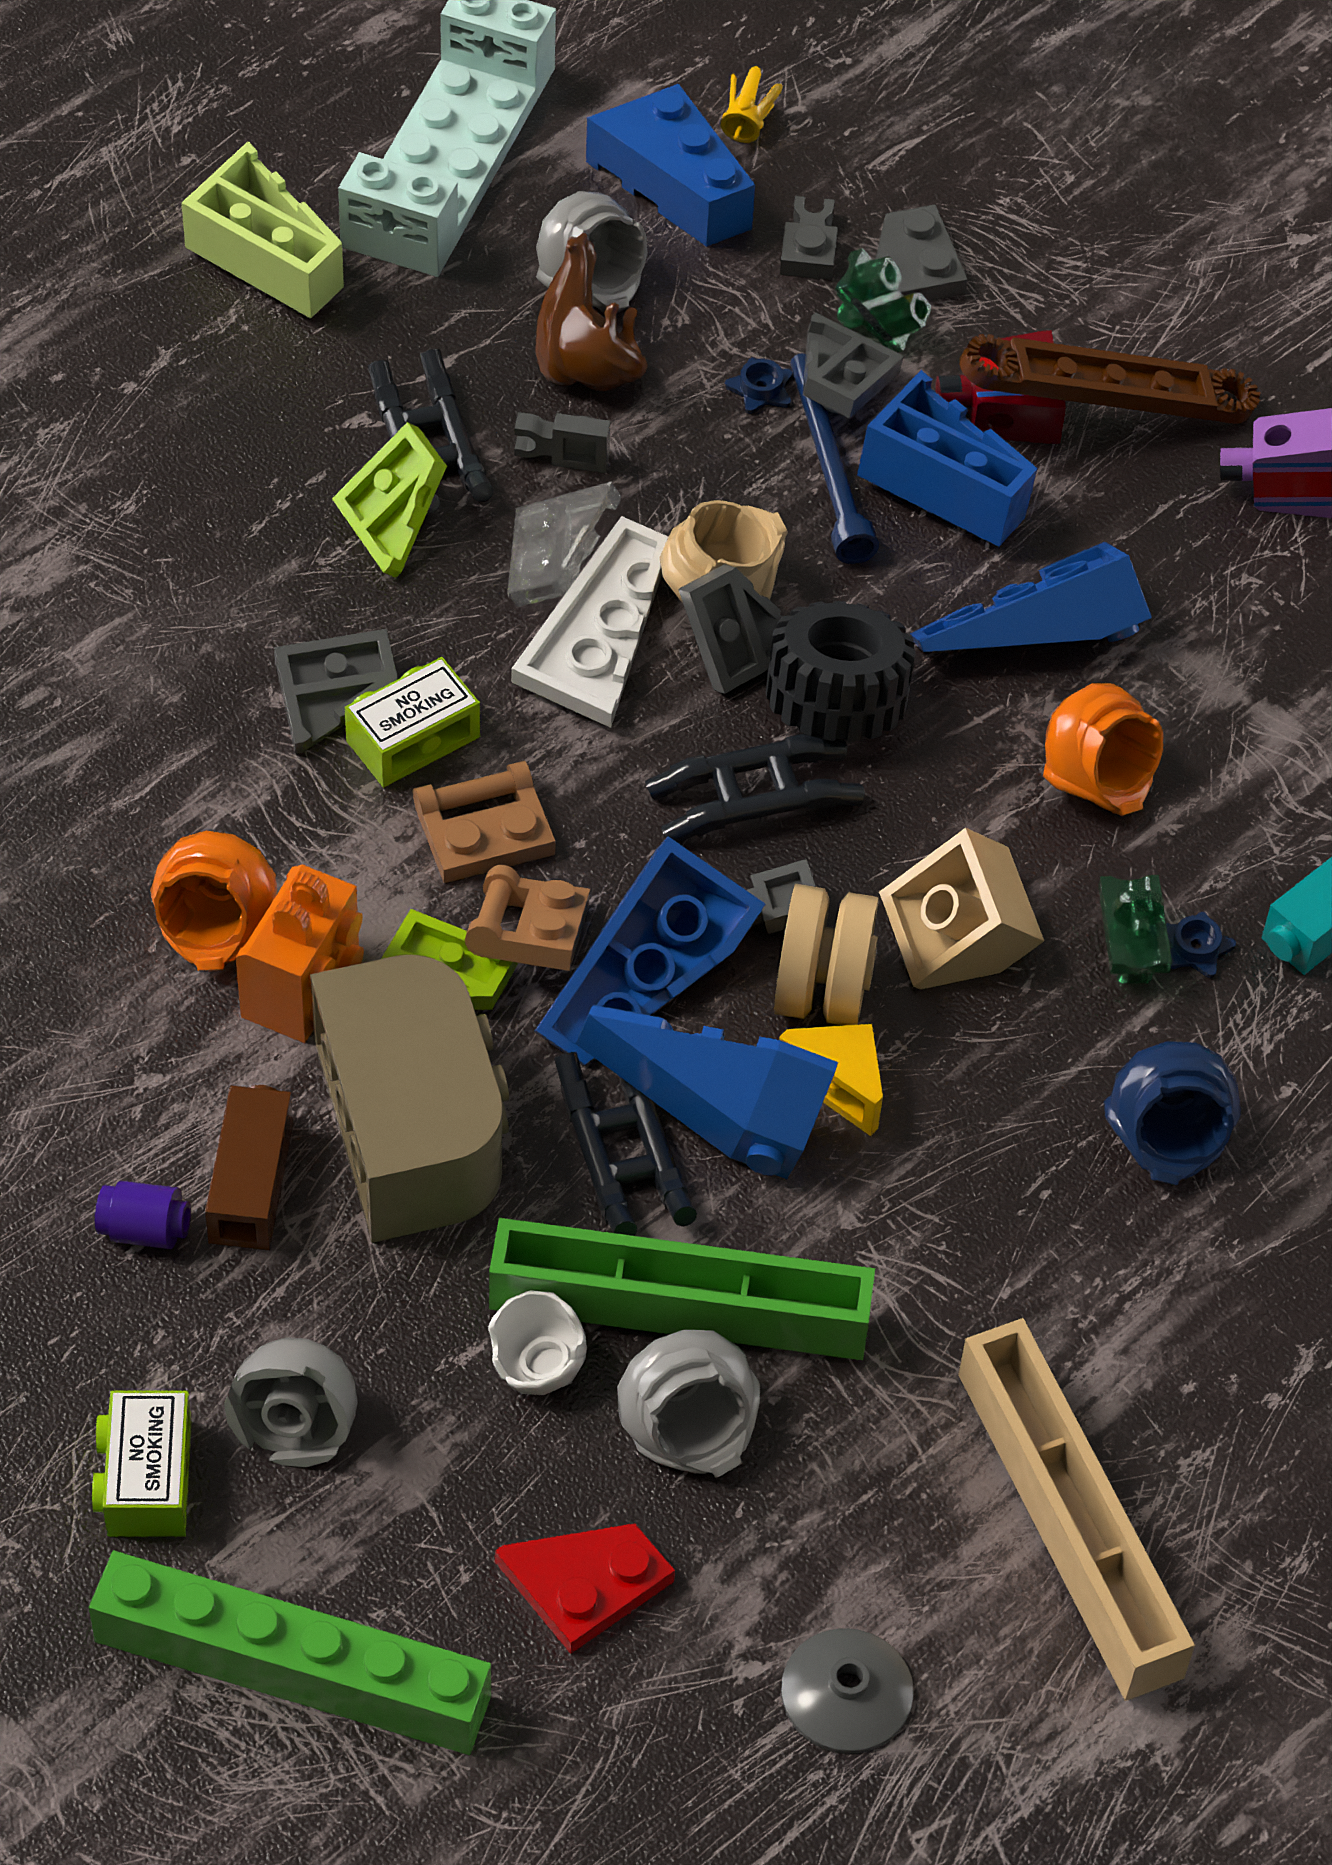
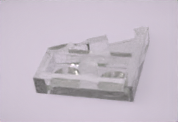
M612 482L516 508L507 594L517 607L566 594L580 573L581 563L591 554L600 538L594 527L605 508L616 510L621 501V494Z

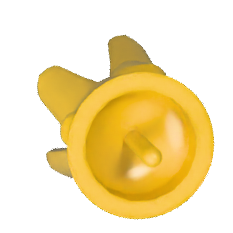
M758 66L752 67L748 72L741 93L737 98V78L735 74H731L729 108L722 115L720 123L723 132L729 138L741 143H750L759 137L760 129L764 126L763 120L774 107V102L783 88L781 83L775 84L756 106V93L761 77V70Z

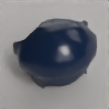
M1166 1041L1138 1051L1116 1074L1112 1094L1104 1101L1107 1122L1130 1151L1139 1166L1150 1174L1153 1181L1171 1185H1178L1181 1179L1192 1177L1219 1158L1241 1115L1238 1085L1232 1070L1220 1054L1192 1042Z

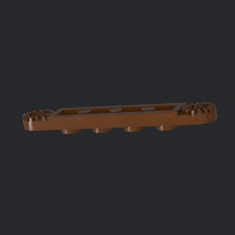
M979 334L978 337L975 336L971 339L959 360L963 374L973 384L986 390L1234 424L1243 423L1248 420L1260 402V392H1256L1258 389L1257 385H1251L1252 379L1250 377L1247 379L1243 378L1244 373L1241 371L1239 374H1236L1235 369H1230L1229 372L1226 368L1221 369V371L1208 369L1207 365L1014 337L1011 341H1007L999 337L994 339V335L988 334L985 337L984 334ZM981 357L988 358L991 361H993L997 365V367H993L992 370H990L989 364L986 367H984L983 365L985 362L983 360L979 362V360L981 359ZM1224 391H1228L1235 395L1239 401H1236V403L1233 404V398H1231L1230 401H1228L1226 399L1229 396L1227 394L1224 396L1222 395Z

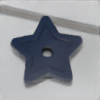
M750 358L742 367L741 375L725 380V386L727 390L744 398L745 411L748 414L755 413L765 405L787 408L791 403V399L784 387L790 381L793 372L791 369H782L776 362L769 359ZM758 384H763V385H765L766 387H759V386H757V385H758Z
M1205 912L1185 917L1178 924L1165 923L1167 941L1171 946L1166 958V967L1169 969L1191 966L1205 977L1213 978L1217 972V958L1232 951L1236 945L1234 939L1222 935L1220 927ZM1162 924L1160 928H1161V934H1162L1163 937H1164L1163 924ZM1198 942L1201 947L1193 948L1191 943Z

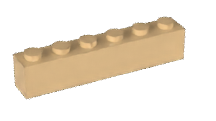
M1024 1318L965 1338L959 1377L1124 1700L1133 1699L1184 1679L1195 1644Z

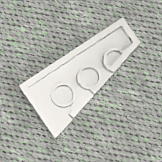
M621 516L512 667L511 682L611 728L662 576L659 557L668 536Z

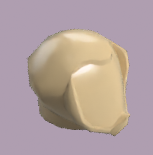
M722 500L700 503L692 509L686 520L672 529L659 557L663 578L683 603L679 588L726 564L736 567L753 583L754 590L759 595L770 600L788 531L778 512L770 513L752 506H741Z

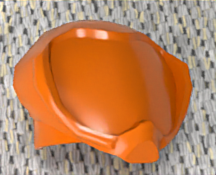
M1092 683L1064 699L1052 713L1046 730V763L1043 777L1056 789L1091 801L1101 808L1111 811L1113 814L1125 816L1142 810L1143 802L1152 785L1153 775L1163 753V730L1160 722L1145 713L1140 702L1121 687L1112 683Z
M203 831L180 838L163 855L158 864L151 887V898L155 906L156 919L160 925L163 937L185 960L194 963L197 971H222L228 963L235 961L240 949L246 945L277 895L276 874L259 849L236 835L212 831Z

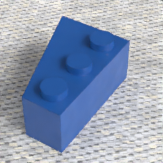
M679 84L587 117L586 163L596 170L604 167L622 180V188L634 196L640 192L656 203L659 214L707 247L752 229L755 196L754 182Z
M921 370L868 424L857 476L1000 547L1026 517L1038 468L992 429L983 433L965 417L967 408L956 399L949 403L931 389L933 379Z

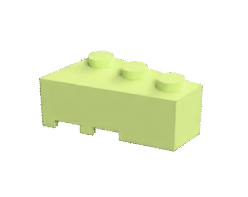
M249 141L182 202L185 248L307 317L312 318L344 287L342 242L305 202L298 203L286 190L285 180L276 171L271 173L258 159L257 150Z

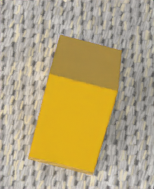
M872 1024L787 1029L779 1037V1040L838 1062L823 1103L872 1136L879 1127L883 1099Z

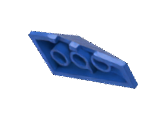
M668 836L647 862L534 1032L564 1053L577 1052L580 1064L584 1066L594 1057L576 1045V1041L592 1005L645 1015L653 1014L731 955L766 904Z
M592 1005L579 1033L576 1045L729 1158L747 1164L750 1169L759 1174L777 1175L788 1179L804 1151L835 1074L837 1061L781 1040L760 1036L757 1046L724 1040V1029L704 1026L702 1033L689 1034L673 1031L670 1023L664 1018Z

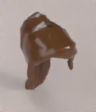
M581 233L578 237L571 236L568 238L563 263L544 296L537 320L535 352L540 371L548 381L559 386L579 383L589 389L605 392L640 379L646 373L648 364L635 340L634 320L638 315L637 309L632 307L625 311L623 329L620 333L616 331V313L619 310V304L611 303L604 311L605 318L593 309L591 286L597 254L593 242L587 239V234Z

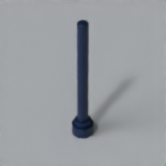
M800 353L791 359L790 365L837 518L831 533L835 554L838 560L843 563H862L877 553L879 549L877 535L872 522L865 519L863 515L858 514L827 410L820 403L803 395L806 354Z

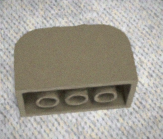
M420 955L393 956L310 974L314 1042L371 1242L460 1223L478 1215L492 1202L500 1187L502 1178V1134L509 1132L508 1119L503 1102L509 1100V1091L502 1065L491 1066L487 1051L493 1050V1039L487 1016L485 1014L476 1016L468 989L461 977L446 964Z

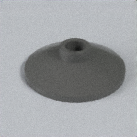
M849 1628L824 1631L802 1643L794 1651L786 1664L781 1686L783 1706L794 1728L814 1745L828 1751L844 1754L871 1751L894 1738L909 1717L914 1692L909 1668L893 1646L872 1633ZM842 1674H851L858 1677L861 1683L857 1687L847 1688L842 1686L837 1678Z

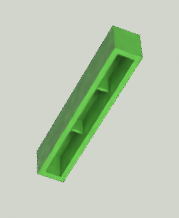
M499 1218L489 1270V1310L498 1311L508 1299L529 1290L553 1292L573 1308L580 1322L672 1334L681 1330L715 1331L732 1343L863 1360L875 1268Z
M114 1550L111 1553L89 1606L94 1642L467 1755H470L491 1698V1663Z

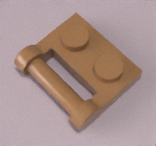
M526 761L507 765V771L438 789H433L431 784L413 789L415 808L443 883L487 873L492 867L497 865L510 867L555 855L556 841L534 789L531 772ZM513 793L516 801L443 820L440 811Z
M506 865L492 867L487 872L483 884V892L486 896L479 917L470 923L465 936V945L468 950L480 957L570 971L589 908L590 889L575 887L561 880L544 882L520 878L513 868ZM507 905L523 908L516 932L503 930L500 926Z

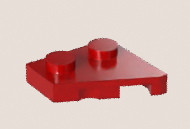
M635 1523L502 1545L495 1550V1563L570 1654L672 1584L675 1576L673 1567Z

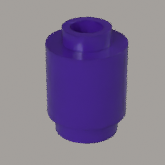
M120 1180L116 1186L103 1185L99 1192L95 1209V1229L97 1234L108 1235L111 1242L172 1249L176 1244L177 1238H186L190 1228L191 1203L182 1200V1192L179 1187Z

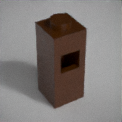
M230 1085L205 1209L208 1244L270 1250L293 1129L291 1092L278 1091L267 1085H253L250 1087Z

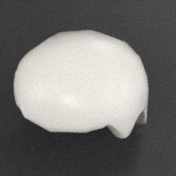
M529 1290L512 1297L503 1304L490 1321L488 1330L492 1340L493 1364L500 1377L506 1380L511 1388L521 1394L545 1395L571 1384L586 1359V1337L582 1324L573 1308L553 1292Z

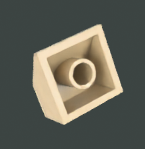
M964 828L879 891L913 987L918 989L1001 973L1044 942L1009 847L968 828Z

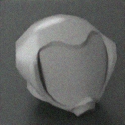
M579 191L560 200L542 222L536 246L539 262L536 278L549 288L555 274L563 263L568 238L571 236L578 237L581 233H586L587 239L593 242L597 254L591 286L593 306L602 312L611 303L619 304L618 312L628 308L629 301L635 295L640 284L641 273L648 253L646 233L642 225L636 222L635 219L630 218L625 208L603 193Z
M681 1330L654 1340L630 1361L617 1386L618 1411L621 1425L633 1438L638 1451L642 1455L656 1463L674 1469L697 1474L713 1473L716 1478L742 1463L740 1456L749 1444L758 1413L760 1383L750 1369L745 1354L738 1346L715 1331Z

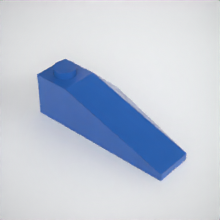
M1103 542L1040 569L1039 573L1042 581L1036 584L1034 582L1019 585L1010 584L996 591L997 595L992 598L994 605L984 609L981 603L965 606L910 633V635H912L915 645L923 652L1098 640L1107 637L1108 642H1114L1137 633L1140 630L1138 623L1152 617L1129 555L1107 542Z

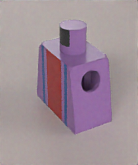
M1332 408L1259 417L1254 421L1253 448H1221V481H1253L1254 507L1259 511L1332 518Z

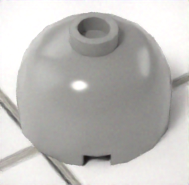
M285 1337L260 1346L244 1360L235 1374L224 1407L227 1424L238 1440L251 1450L255 1442L264 1449L277 1451L270 1457L272 1462L283 1466L309 1467L328 1462L337 1454L339 1446L346 1441L356 1415L358 1400L353 1376L341 1357L325 1345L309 1339Z

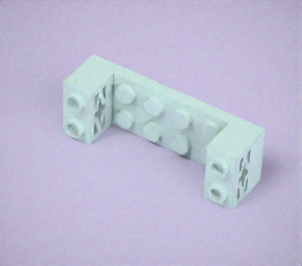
M448 0L441 12V60L383 159L359 152L338 187L340 241L342 242V248L435 277L440 275L555 69L556 8L529 0Z

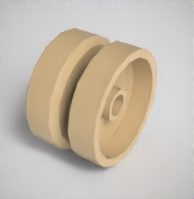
M795 884L781 952L774 1014L804 1019L812 1010L817 983L826 984L823 1014L827 1023L843 1026L858 1025L864 990H870L878 936L874 935L878 897L849 892L841 900L836 928L826 927L830 900L826 889Z

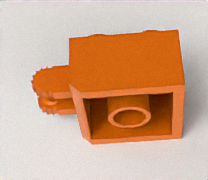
M303 864L290 869L285 883L246 945L240 949L236 956L241 1018L306 1043L314 1030L310 974L361 964L363 960L364 948L359 946V931L363 915L357 909V886Z

